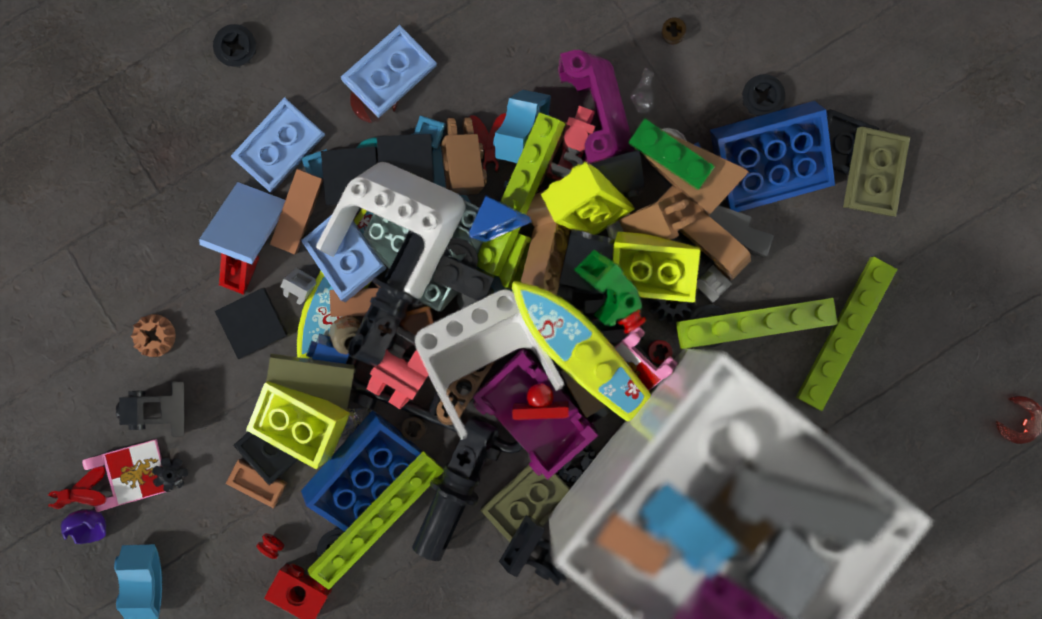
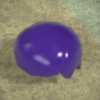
M80 509L70 513L61 522V532L64 540L70 535L75 544L92 543L106 537V522L101 513L92 509Z

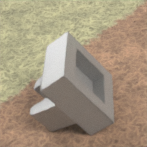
M712 265L697 280L696 288L713 303L732 283Z
M295 268L282 281L283 295L285 297L291 294L298 296L297 304L300 305L311 294L316 285V279Z

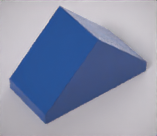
M485 196L469 231L470 238L488 242L530 223L531 218L500 201Z

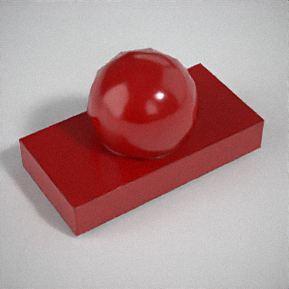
M540 383L533 385L528 390L526 397L528 403H514L512 408L514 420L569 417V401L553 402L554 394L551 388Z

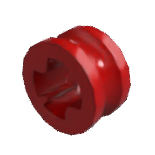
M640 309L618 321L619 325L625 326L624 332L626 334L635 330L647 320L645 317L640 316Z
M663 340L653 341L647 349L649 359L657 364H662L667 358L672 357L673 354L671 345ZM661 344V348L665 347L667 350L663 354L664 358L658 360L659 356H653V352L656 351V345Z
M265 533L262 536L263 542H258L256 547L265 556L276 559L279 556L278 551H282L285 546L275 536Z

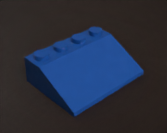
M816 101L710 130L714 154L748 171L746 176L726 196L728 208L740 212L835 186L826 109Z
M372 410L337 449L331 460L326 462L301 490L305 504L326 520L346 531L423 451L412 441L403 437L402 433L394 425Z

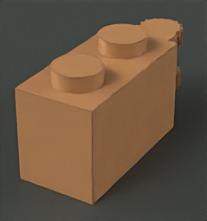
M448 118V135L444 137L440 144L446 189L458 195L479 194L487 183L486 170L482 169L481 165L483 145L478 142V135L474 134L471 118H464L463 120L464 135L457 134L455 119Z
M672 195L634 211L618 221L624 232L648 234L671 240L679 236L678 230L695 222L696 218L694 215H688L683 218L680 210L689 205L686 198L676 202Z

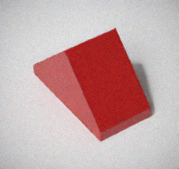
M221 253L219 285L244 295L260 256H257L254 262L249 264Z

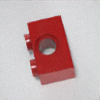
M286 563L277 573L264 599L300 619H316L332 588L328 590L318 581L305 574L304 569L295 564L288 565ZM294 587H302L306 592V596H298L295 593Z

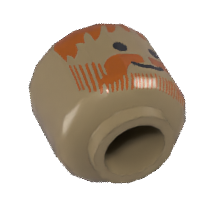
M352 316L338 318L330 327V340L334 348L342 354H348L349 344L361 325V322Z

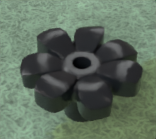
M168 457L161 460L162 467L154 466L152 473L158 476L153 480L154 485L159 487L163 484L165 492H171L173 485L181 488L185 484L181 478L188 476V469L180 468L183 461L176 458L171 463ZM167 473H171L172 477H168Z

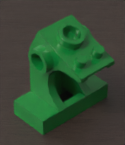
M593 250L574 269L583 279L602 293L607 289V300L594 314L605 325L613 326L616 324V320L626 318L634 311L642 308L638 290L624 276L623 271L616 263L599 252Z

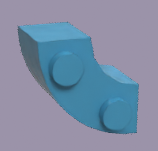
M521 90L509 98L505 120L495 132L493 141L495 158L514 163L518 162L539 112L549 116L551 95Z
M668 482L640 511L650 521L645 527L660 541L666 536L685 555L681 561L695 574L702 570L708 577L712 578L738 549L718 527Z
M155 544L122 545L120 554L114 562V569L119 580V595L116 600L117 610L124 619H158L162 599V570Z

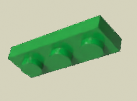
M644 119L629 141L631 146L697 191L715 167L646 119Z

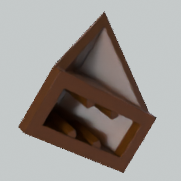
M430 306L406 312L405 319H402L399 325L416 336L423 328L437 322L435 311Z

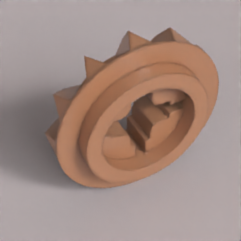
M151 314L141 317L133 325L134 330L131 338L134 342V348L138 349L141 355L159 357L166 354L173 347L176 336L175 329L167 318ZM156 328L155 335L162 341L152 340L149 343L150 337L146 335L145 331H154Z

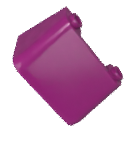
M581 50L561 53L558 66L561 83H571L576 88L577 93L590 90L600 126V131L590 134L586 139V157L582 158L583 164L585 162L590 164L633 152L634 147L629 144L632 137L612 64L607 59Z
M526 348L518 351L473 395L475 400L473 404L476 409L483 415L486 413L491 416L494 415L529 453L531 459L529 466L538 476L543 474L547 479L553 476L598 436L593 422H590L584 416L580 407L562 388L555 391L542 365ZM540 383L551 388L554 394L553 402L569 401V417L514 420L512 408L514 403H528L526 398L528 390L533 385Z

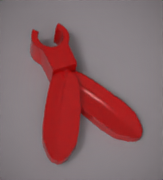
M506 113L497 117L490 133H488L485 125L478 117L474 115L469 117L472 120L474 134L478 135V142L482 143L483 150L485 151L483 169L486 170V173V165L488 163L496 165V173L499 170L493 141L495 132L505 120Z
M103 466L93 468L71 490L65 489L50 492L48 496L55 499L58 497L54 504H49L48 506L54 509H61L66 504L72 502L90 506L104 504L107 500L106 496L101 492L90 489L103 478L106 468Z

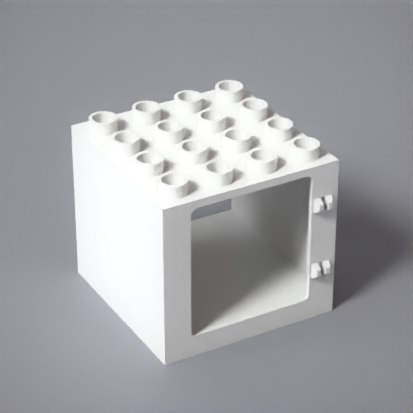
M686 348L682 349L674 359L678 365L673 369L672 374L660 381L649 391L651 397L631 421H624L548 516L555 563L624 619H672L705 574L702 570L695 574L681 561L685 554L666 536H664L661 542L668 545L672 551L655 579L596 542L613 512L658 539L645 527L650 521L640 511L667 482L685 496L737 546L738 549L718 571L784 619L788 618L744 580L774 534L752 556L702 508L747 459L751 460L763 472L866 499L896 512L895 520L871 546L857 543L856 548L836 543V537L825 534L824 539L803 534L804 528L792 525L791 530L831 567L798 619H855L931 524L928 518L724 354Z

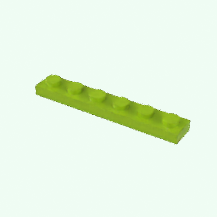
M539 112L501 199L502 203L525 215L527 214L566 123ZM520 227L488 242H483L477 255V267L492 275L499 276Z
M870 257L837 319V325L833 326L796 396L797 399L817 410L823 411L898 269L876 257Z
M834 298L679 321L676 322L680 349L837 325Z
M423 451L308 569L309 576L329 590L430 486L431 480L438 478L444 472L443 468Z

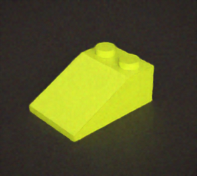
M586 162L574 167L569 175L562 180L553 182L548 190L541 194L554 222L571 230H580L594 235L599 234L635 209L598 169Z
M617 232L614 242L613 262L620 267L624 276L638 290L639 297L695 302L700 255L699 247L648 234Z
M267 381L263 386L247 431L309 466L318 469L331 460L350 413L328 400Z

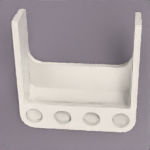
M380 162L350 181L316 248L334 257L359 207L415 232L423 237L425 248L405 287V291L420 299L466 208L465 201L453 191L392 164Z
M510 290L498 291L423 328L415 338L417 351L461 440L467 438V433L446 394L449 385L454 381L518 349L528 348L537 355L555 391L560 390L564 385L551 358L541 348L526 326L517 306L515 295Z

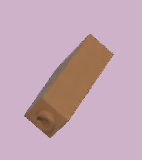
M666 132L715 166L697 191L639 151L640 156L707 215L713 212L748 173L744 168Z

